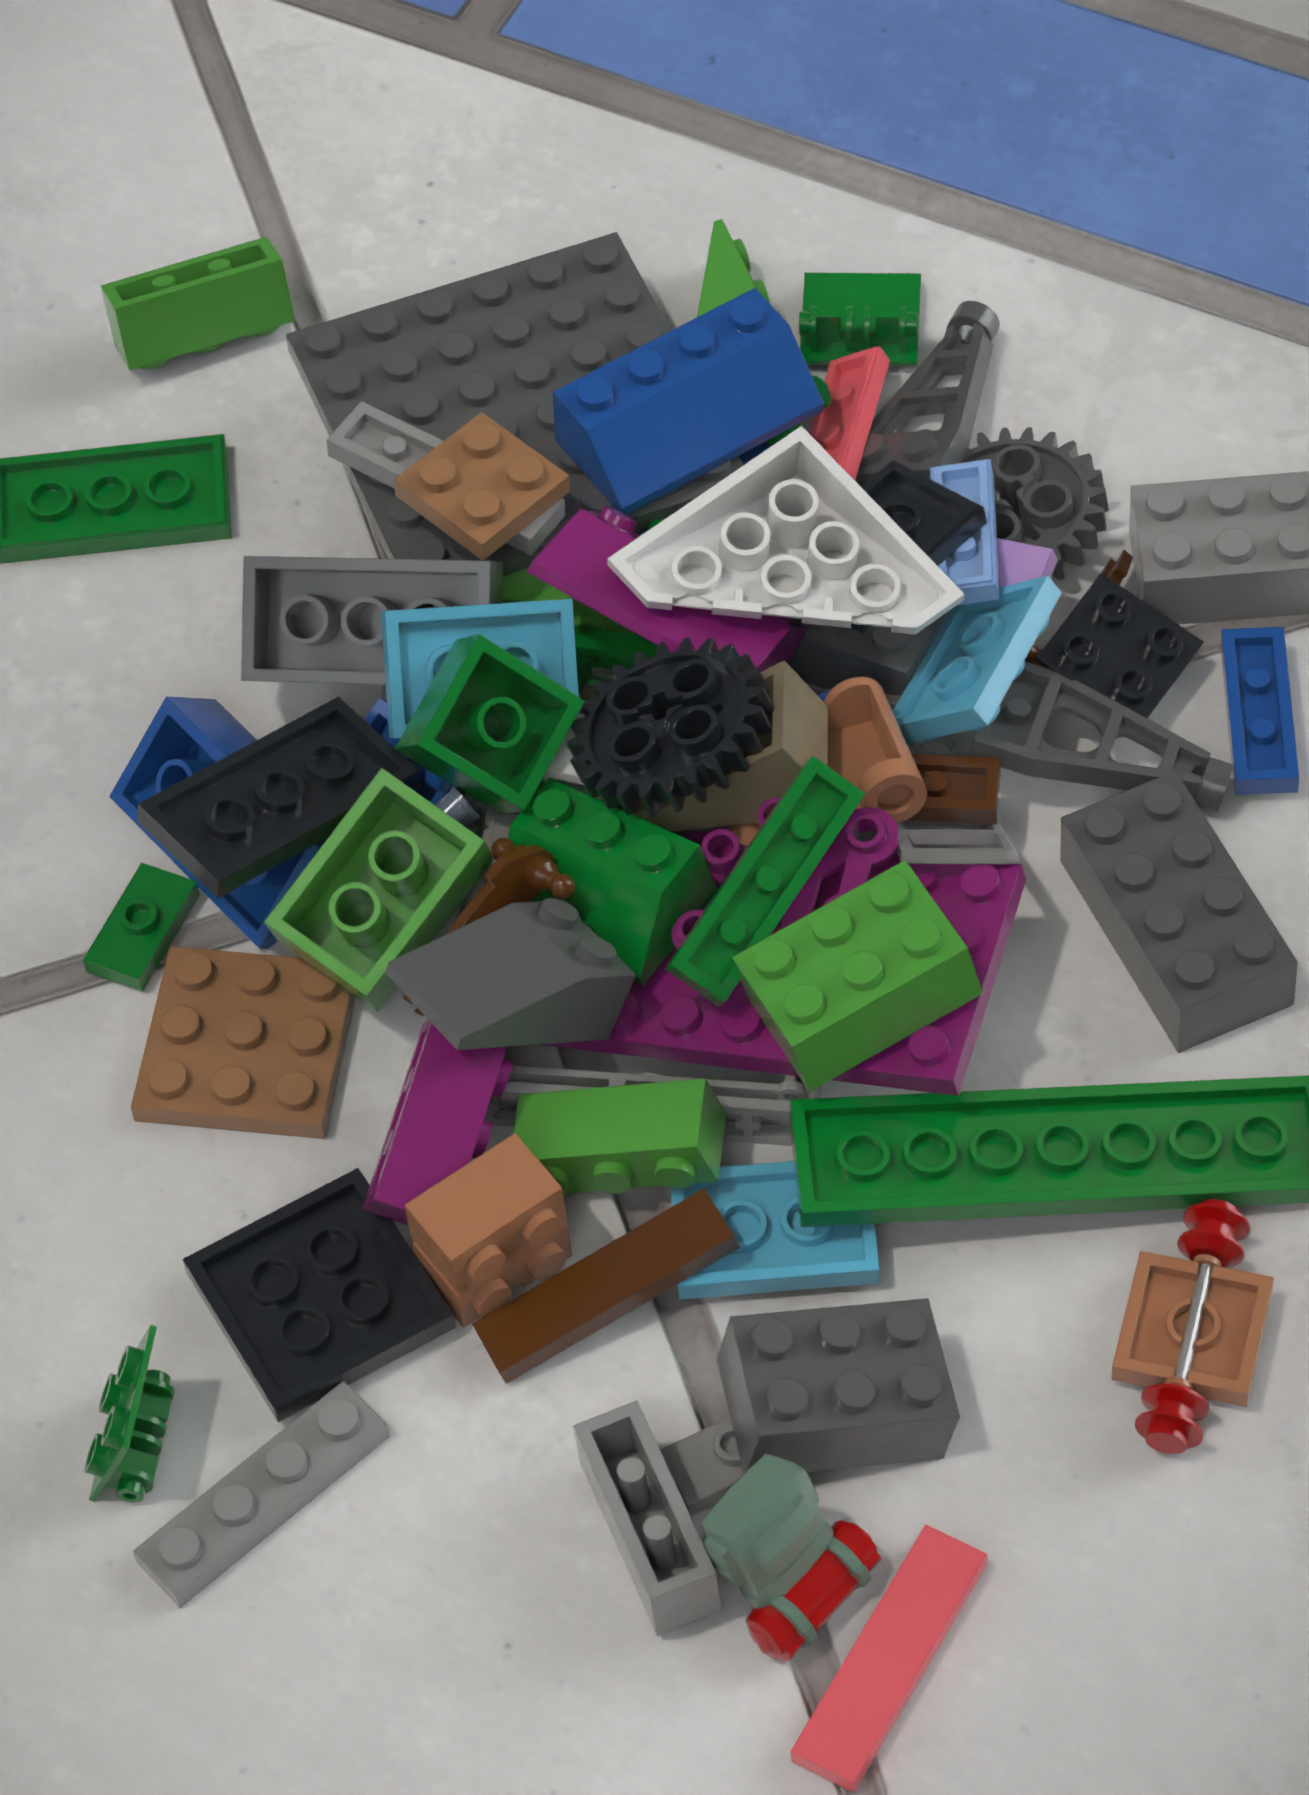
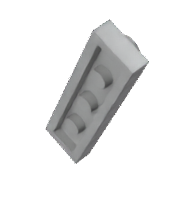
M361 401L327 438V451L329 457L395 489L394 479L441 444L443 440ZM560 499L506 542V544L532 555L565 517V500Z
M342 1381L134 1549L133 1553L137 1564L181 1608L390 1437L387 1423Z

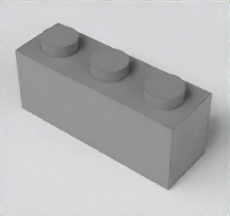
M636 1400L573 1425L580 1464L656 1635L659 1636L721 1611L716 1571L638 1401Z

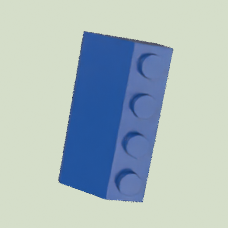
M756 288L552 392L555 441L615 510L625 515L824 411L823 400L790 325Z
M166 696L109 797L191 880L197 881L198 887L259 949H268L278 941L264 921L328 838L217 899L137 822L138 804L253 743L257 739L216 699Z

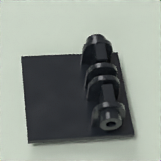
M1101 573L1045 645L1035 661L1069 680L1079 681L1148 719L1201 648L1204 641Z

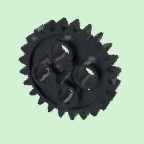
M686 637L680 643L678 650L670 652L665 642H660L655 657L647 659L641 651L635 652V666L629 670L615 664L612 670L616 679L612 683L595 681L593 686L599 697L597 699L584 700L581 711L585 717L575 719L571 726L576 737L567 741V746L574 757L570 762L593 799L600 796L605 807L609 810L620 803L626 815L629 816L637 811L643 803L650 817H655L663 802L669 801L675 812L678 813L683 808L685 797L692 794L700 803L706 802V787L712 784L726 790L730 785L725 774L730 770L747 772L749 767L743 757L744 753L762 752L764 747L757 735L772 730L766 715L774 711V706L768 696L770 690L759 669L755 668L748 654L739 656L734 645L731 643L719 650L713 638H708L696 650L690 637Z

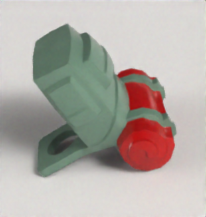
M765 1453L731 1486L703 1519L702 1524L706 1536L701 1541L717 1573L729 1583L739 1587L742 1595L752 1605L753 1610L745 1622L753 1641L762 1653L785 1663L790 1661L800 1648L811 1647L818 1639L816 1632L855 1589L864 1588L871 1581L869 1573L882 1560V1557L877 1553V1546L872 1541L870 1535L858 1525L843 1520L836 1521L831 1526L828 1522H825L818 1506L819 1497L817 1491L813 1488L810 1477L804 1468L794 1462Z

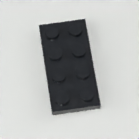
M338 696L138 804L137 822L218 899L328 838L381 768L413 790L418 787L419 769L400 752L395 750L385 738Z

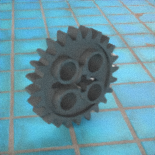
M1027 427L1020 439H1012L1008 428H1002L998 441L990 442L982 432L978 433V446L972 449L968 448L960 463L991 459L994 474V491L995 489L997 490L999 499L997 501L995 492L997 538L1053 549L1058 562L1052 576L1059 580L1064 579L1062 564L1068 562L1073 565L1082 566L1084 564L1082 548L1097 549L1099 545L1096 532L1106 531L1107 529L1105 512L1109 511L1101 470H1094L1090 453L1078 456L1075 441L1067 442L1058 448L1056 433L1052 431L1040 442L1034 441L1032 427Z

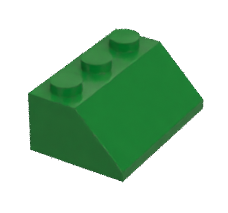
M551 778L545 781L532 797L525 811L520 812L510 826L508 838L514 842L516 847L520 845H539L552 854L554 862L559 867L560 874H567L574 879L576 884L574 894L568 899H563V901L576 908L579 918L599 938L607 941L615 948L616 955L636 974L634 982L643 986L674 948L671 934L678 918L691 910H704L718 891L699 844L634 815H626L623 810L616 807L609 810L601 800L593 799L591 796ZM551 890L539 892L532 902L543 901L547 898H557L553 896Z

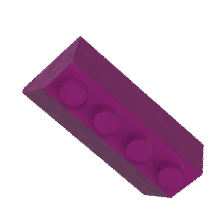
M605 505L601 513L579 509L532 561L527 571L654 644L659 645L660 642H665L670 652L677 651L680 643L686 637H690L696 650L708 638H713L719 650L731 643L734 645L739 656L748 654L755 668L759 669L760 672L782 661L789 665L807 631L805 627L792 621V618L762 615L761 619L715 615L712 614V610L677 606H672V610L647 608L607 565V558L640 537L633 532L637 522Z

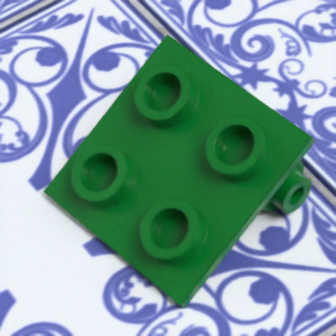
M805 272L802 311L799 312V335H801L800 350L806 364L829 365L831 360L880 346L890 359L889 366H917L921 273Z
M150 1325L137 1348L129 1345L126 1346L117 1375L110 1373L105 1383L100 1399L99 1412L107 1414L108 1418L103 1434H95L85 1463V1473L94 1475L89 1497L90 1501L96 1502L105 1486L117 1489V1497L131 1503L143 1501L144 1494L153 1489L159 1459L158 1455L162 1449V1442L159 1439L165 1435V1423L168 1419L171 1401L174 1396V1388L169 1384L171 1378L167 1373L160 1370H147L157 1330L156 1326Z

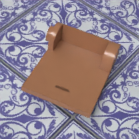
M854 677L840 682L829 691L824 700V703L828 706V766L866 793L856 809L865 807L878 808L887 812L896 823L903 822L914 816L923 807L927 798V789L883 688L877 681L867 677ZM759 823L729 826L730 830L738 837L740 844L745 845L750 844L760 829Z

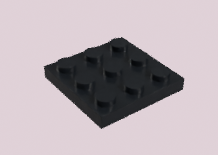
M359 1168L182 1259L187 1275L277 1422L316 1403L342 1381L349 1385L456 1328L452 1311L393 1220L362 1210L370 1185Z

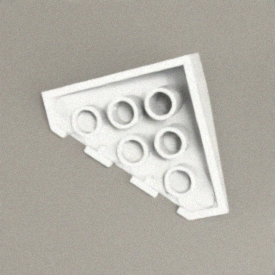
M802 426L607 558V565L639 600L647 608L672 610V606L712 610V614L755 619H761L762 615L802 619V623L845 628H851V624L891 628V632L916 635L964 601L965 595Z

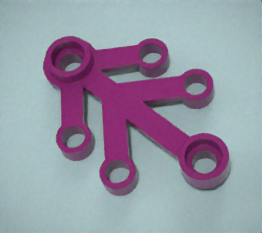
M781 797L769 798L760 805L757 812L760 828ZM865 807L854 810L783 915L780 927L774 929L771 935L813 912L823 879L844 868L839 892L837 895L827 899L824 903L826 905L867 882L873 870H878L887 865L896 854L900 844V834L895 820L887 812L878 808ZM726 829L711 831L704 837L701 843V849L709 869L718 874L730 873L748 847V845L740 844L738 837L732 831ZM865 831L877 832V835L867 842L855 839L857 835ZM721 845L733 848L731 853L723 858H716L711 855L713 850ZM704 910L688 911L675 922L671 936L676 951Z

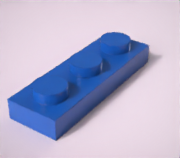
M1284 627L1221 629L1220 645L1231 763L1234 764L1232 770L1234 795L1298 793L1299 770Z

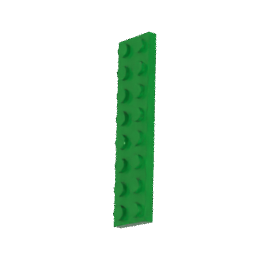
M1309 1075L961 1091L959 1096L918 1093L790 1099L789 1121L801 1227L1188 1209L1193 1205L1201 1204L1203 1201L1210 1199L1223 1200L1234 1206L1309 1203Z

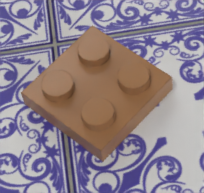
M481 412L394 479L396 497L484 561L570 492V477Z

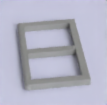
M998 816L997 824L912 820L896 823L900 834V844L896 853L900 862L906 860L907 863L1015 864L1019 860V855ZM904 826H983L988 830L905 829ZM912 844L996 845L997 848H913Z

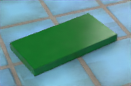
M224 434L0 458V564L232 539L228 457Z

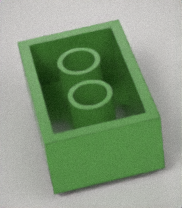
M381 768L264 923L277 941L378 1013L397 988L395 983L385 974L388 963L432 942L494 859L482 838Z
M906 860L732 957L750 1003L809 1092L983 994L968 947Z

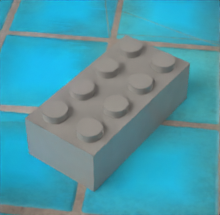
M1309 471L1130 486L1129 535L1138 598L1177 624L1309 614Z

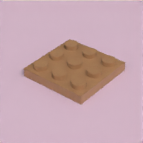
M170 946L131 1103L134 1121L325 1139L355 996L302 958Z

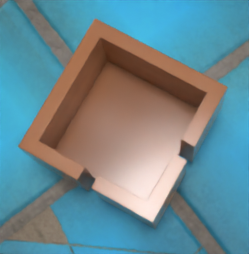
M516 1133L404 1205L410 1235L414 1239V1242H412L414 1254L463 1328L479 1317H484L508 1303L511 1296H513L512 1288L518 1284L525 1288L535 1280H546L555 1275L562 1268L566 1260L572 1257L562 1187Z

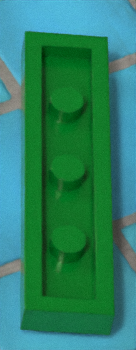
M812 755L807 759L665 969L717 1007L724 1004L740 981V976L732 957L771 935L866 793Z

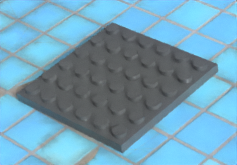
M617 232L290 332L286 334L288 351L329 436L361 401L443 441L479 413L483 412L569 475L570 492L562 498L565 500V517L532 555H529L505 543L484 560L503 563L504 576L529 568L532 561L579 509L601 513L604 505L615 509L555 441L552 392L671 330ZM737 456L627 514L628 517L637 522L633 532L637 533L646 530L649 521L666 519L741 468L743 463L740 457ZM342 463L388 559L482 561L396 497L394 488Z

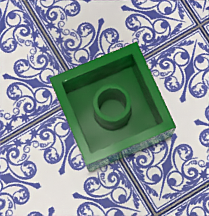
M477 634L455 640L396 745L395 750L499 815L523 812L585 701L482 635Z

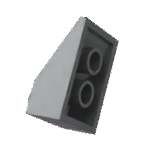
M547 898L539 902L511 903L390 961L385 970V974L456 1050L608 1040L636 977V974L616 955L615 948L607 941L599 938L579 918L576 908L563 900Z

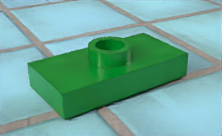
M141 862L85 955L83 962L86 972L143 992L200 895L197 881Z

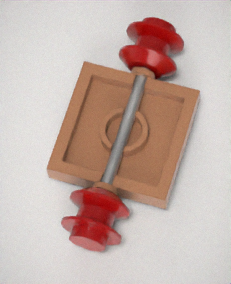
M1210 1199L1186 1209L1183 1221L1189 1230L1179 1236L1177 1246L1179 1251L1189 1260L1140 1251L1112 1365V1380L1146 1387L1142 1392L1141 1401L1149 1411L1137 1416L1135 1429L1145 1438L1146 1443L1151 1448L1162 1453L1179 1454L1186 1449L1198 1446L1202 1442L1203 1431L1195 1422L1204 1419L1209 1413L1210 1408L1206 1399L1247 1407L1272 1296L1274 1277L1230 1269V1267L1240 1264L1244 1259V1249L1238 1241L1245 1239L1249 1235L1250 1223L1239 1213V1210L1234 1205L1223 1200Z

